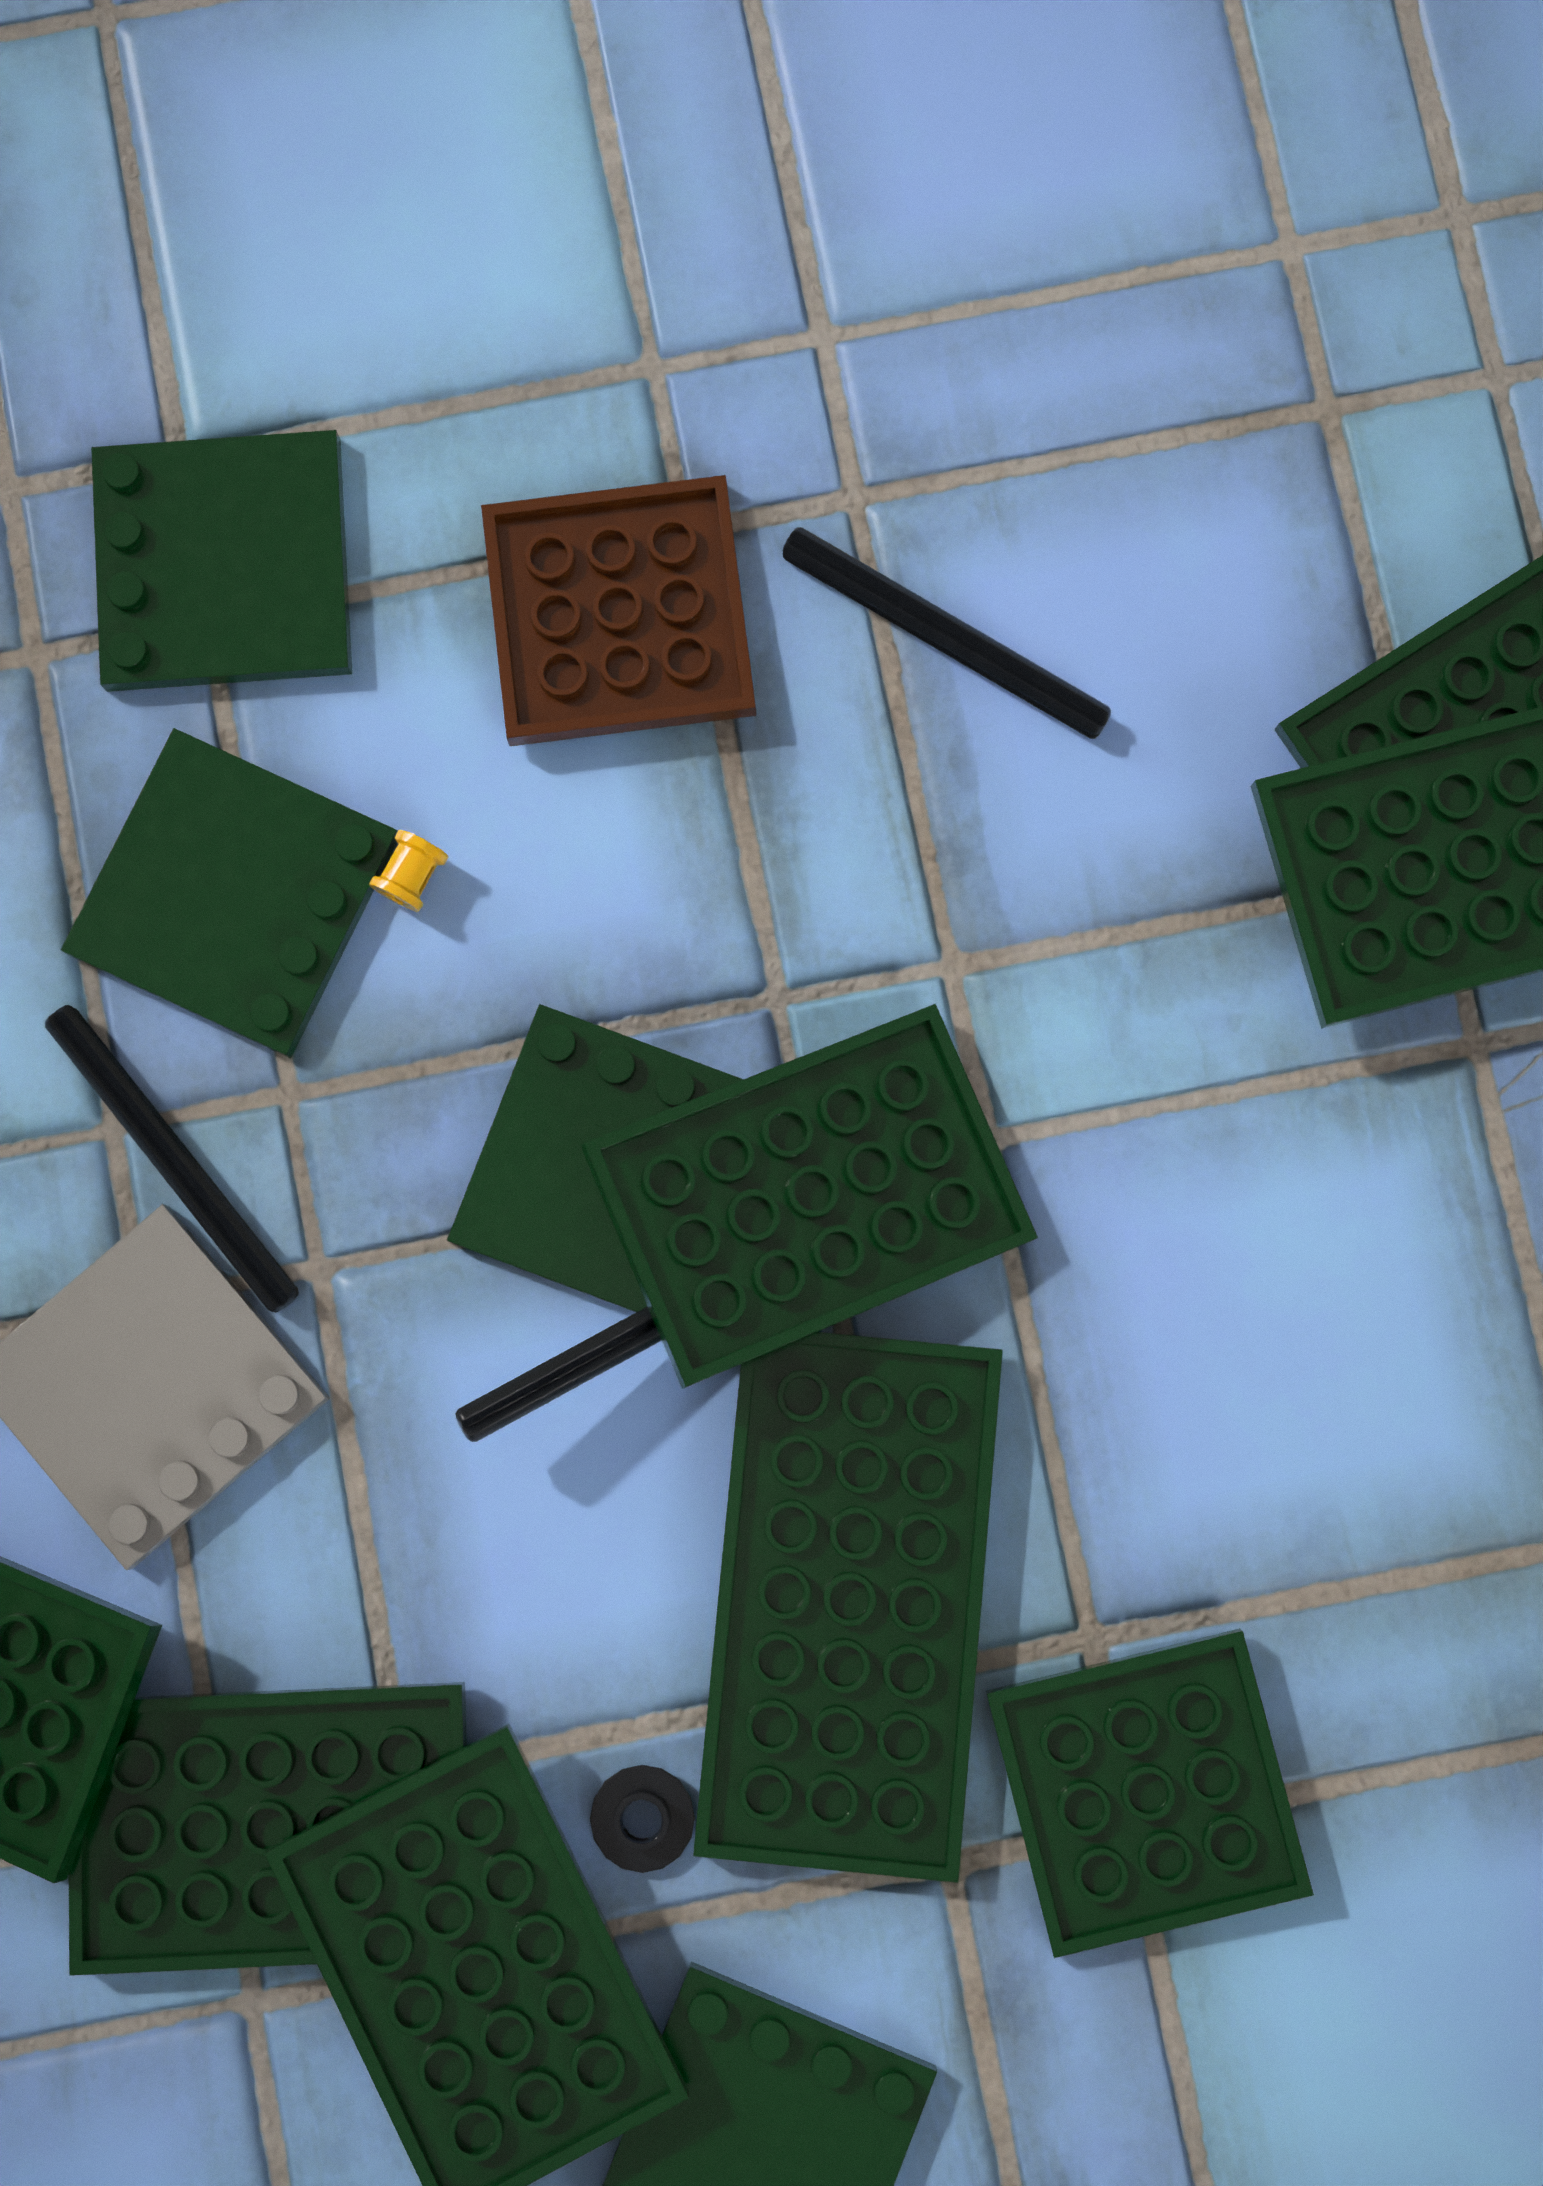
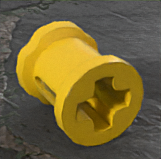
M398 830L394 837L398 843L381 876H373L369 886L393 902L412 911L419 912L423 906V902L420 899L423 890L437 865H445L449 857L444 851L425 839L408 831Z

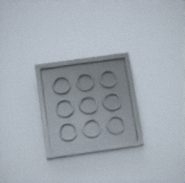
M164 1204L158 1207L0 1342V1418L125 1570L135 1568L330 1399L327 1393L171 1208Z

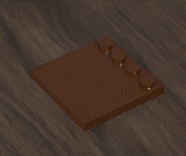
M726 475L481 505L506 737L509 746L756 716Z

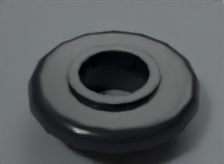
M647 1765L624 1768L608 1778L594 1797L590 1816L594 1841L605 1858L622 1869L640 1873L663 1869L679 1858L691 1840L695 1821L691 1797L680 1780L662 1768ZM633 1801H650L661 1812L662 1821L660 1829L652 1837H634L624 1827L623 1813Z

